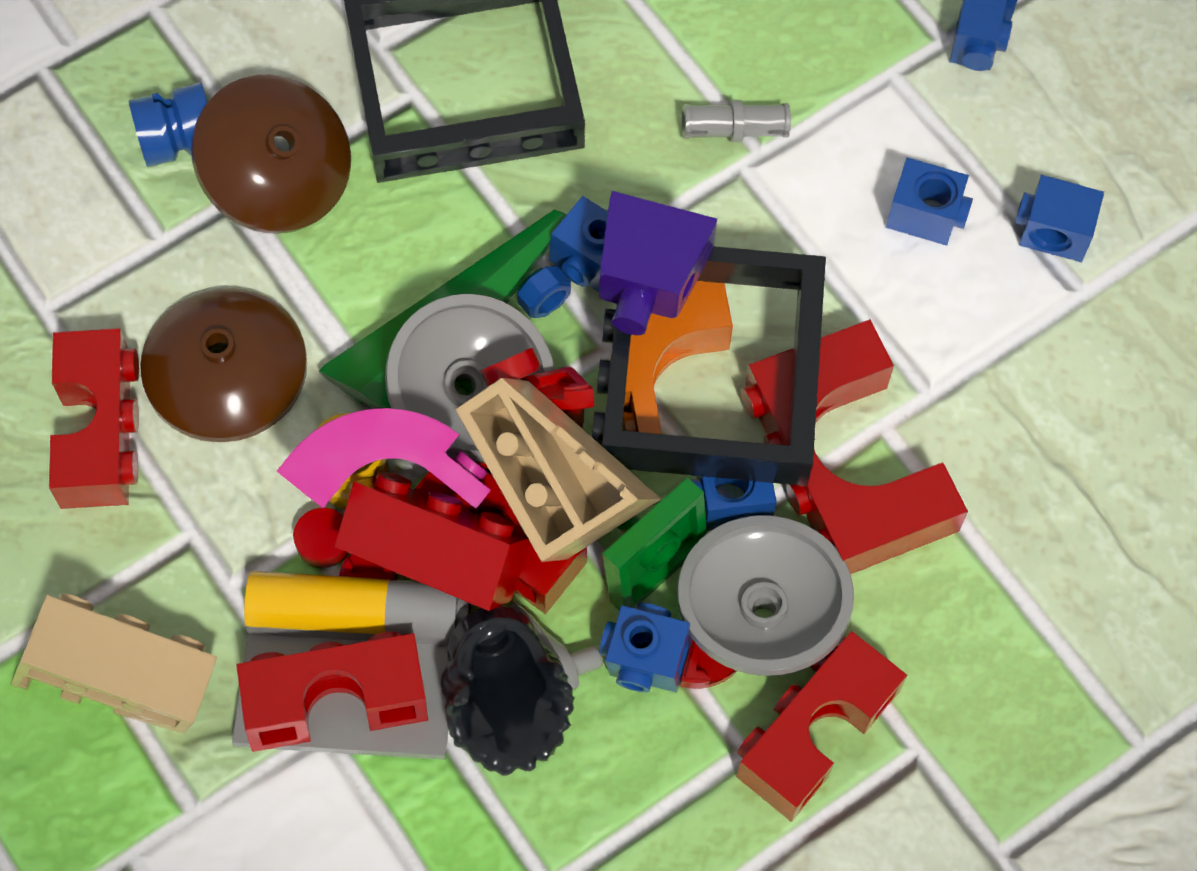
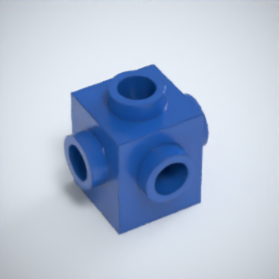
M582 196L552 232L549 261L562 268L563 273L573 283L582 287L589 286L595 291L600 292V270L608 210Z
M639 603L637 609L621 605L617 622L607 621L600 643L599 654L606 656L605 662L609 675L617 677L616 684L632 691L648 693L652 686L677 693L692 641L689 635L690 623L671 618L670 611L657 605Z

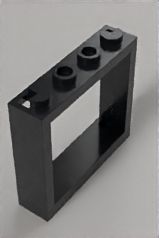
M344 0L377 183L585 148V118L557 0ZM539 2L562 106L385 135L366 30Z
M714 246L712 254L697 280L798 290L787 446L622 431L631 335L621 332L613 326L612 320L616 309L605 308L602 342L613 343L611 360L600 359L597 394H607L606 412H594L592 438L628 470L807 486L814 456L826 256Z

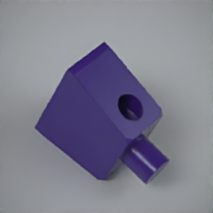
M612 191L609 200L601 261L599 297L605 301L618 304L612 320V324L616 329L630 335H643L646 332L651 313L668 318H675L680 314L712 254L717 218Z

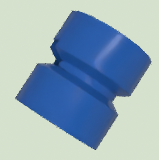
M202 82L175 88L172 90L170 99L166 100L158 93L128 100L147 168L176 161L179 151L185 150L192 156L191 141L193 130L201 111L207 104Z

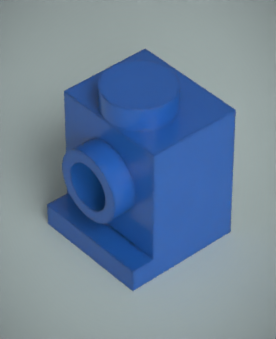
M962 0L950 63L964 65L975 71L990 70L993 66L996 51L1006 52L1012 29L1011 19L1017 0Z

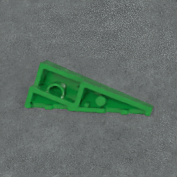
M555 209L323 365L319 370V374L360 404L364 402L372 409L391 408L386 392L385 367L391 344L404 323L425 305L451 295L476 294L508 303L550 248L551 234L565 218L566 214Z

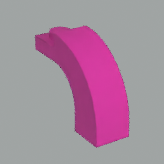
M368 409L336 418L307 436L276 471L322 508L326 506L343 483L356 470L366 464L382 459H403L424 467L475 508L480 505L491 491L481 483L488 472L461 451L454 459L445 454L460 434L431 417L402 409Z

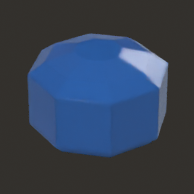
M558 266L540 268L529 275L519 287L517 292L518 304L530 318L546 317L558 309L571 294V281Z

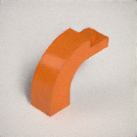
M697 281L677 317L668 318L651 313L646 332L643 335H631L622 424L623 431L662 434L654 392L655 383L661 373L672 363L683 357L729 350L733 325L724 283Z

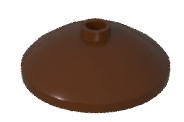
M270 74L253 75L231 82L208 101L201 111L193 130L191 141L192 163L203 192L223 215L245 228L271 234L290 233L305 229L322 219L334 208L347 186L351 170V150L343 123L332 106L320 94L305 84L291 78ZM280 136L285 138L289 143V151H280L274 144V137Z
M212 289L183 299L165 312L156 322L143 347L140 364L141 379L151 406L158 416L170 427L186 436L202 441L232 442L255 436L269 429L290 411L305 383L307 353L302 334L296 322L275 301L256 292L244 289ZM216 343L228 345L221 353L210 352V348Z

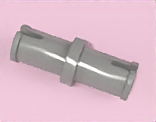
M730 100L729 105L690 106L689 104H684L682 107L681 123L684 139L729 137L730 142H742L743 137L782 136L783 138H788L790 135L791 111L788 103H783L782 105H743L742 100Z

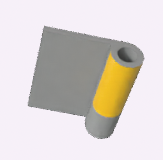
M251 571L247 579L244 602V620L248 634L243 663L249 662L254 656L266 652H280L284 655L307 652L313 646L324 642H339L343 645L368 641L373 635L382 632H398L402 635L415 633L429 720L370 731L366 708L363 703L355 696L347 693H332L318 700L309 714L311 742L272 749L446 760L449 730L445 711V698L442 695L441 677L448 665L447 648L450 637L463 618L470 614L471 603L413 580ZM239 689L232 744L233 747L250 748L244 727Z

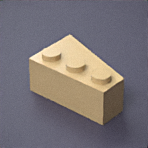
M501 378L455 409L541 562L567 560L661 499L527 380Z
M60 594L57 599L46 595L10 685L28 690L31 680H37L62 689L63 691L60 696L62 700L80 704L82 697L113 707V713L116 715L185 734L195 721L217 656L204 652L206 646L193 638L172 635L170 640L148 632L150 626L138 618L118 614L115 619L93 612L94 606L80 597Z

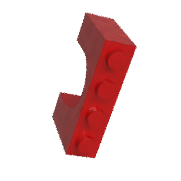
M871 319L821 337L816 422L831 410L887 389L894 364ZM794 348L748 365L745 387L741 388V397L751 419L759 418L767 434L763 437L764 444L787 446ZM814 450L813 466L808 485L787 484L786 486L790 503L798 516L805 514L811 528L819 532L834 545L842 561L845 560L850 574L959 532L968 513L943 462L887 484L864 486L847 482L834 475L822 464Z

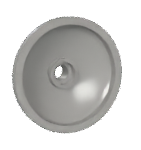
M458 294L440 298L415 312L404 323L393 340L385 367L387 397L391 409H402L423 414L447 425L460 434L445 452L450 458L454 459L461 451L475 463H485L455 409L488 388L480 370L531 347L534 348L541 366H539V370L529 375L555 370L550 350L534 324L520 311L503 301L476 294ZM456 379L467 380L472 388L471 395L463 396L455 390L454 381Z
M761 515L739 518L713 529L701 538L689 552L683 563L678 582V606L681 619L690 623L689 635L698 647L722 665L736 671L754 675L773 676L793 673L823 659L836 647L844 636L851 619L854 602V588L850 571L845 560L842 561L834 545L819 532L807 525L777 516ZM758 609H767L773 615L769 618H761L755 615L754 612Z

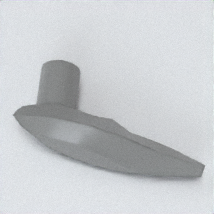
M515 601L510 605L511 608L521 612L531 621L542 645L550 649L561 661L568 676L567 682L573 689H576L579 685V675L603 666L602 656L595 645L570 654L566 647L545 631L523 607Z

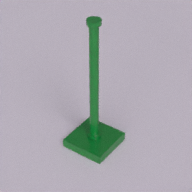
M456 379L471 394L472 388L470 383L465 379ZM688 477L645 516L640 518L636 515L618 526L617 528L623 535L602 553L610 602L619 611L621 605L635 609L639 603H642L683 565L692 548L707 534L704 491Z

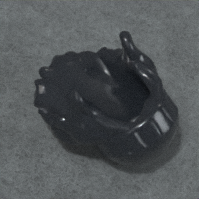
M499 606L491 611L481 608L463 618L450 637L447 648L448 665L441 677L449 734L453 737V743L456 747L465 750L474 762L481 763L483 768L490 772L496 771L502 776H508L516 769L532 771L536 767V760L544 762L551 755L555 754L556 748L564 743L563 732L571 726L569 715L574 711L573 702L575 697L572 695V686L567 682L568 676L565 673L564 667L558 657L550 649L542 645L531 621L524 614L513 608Z

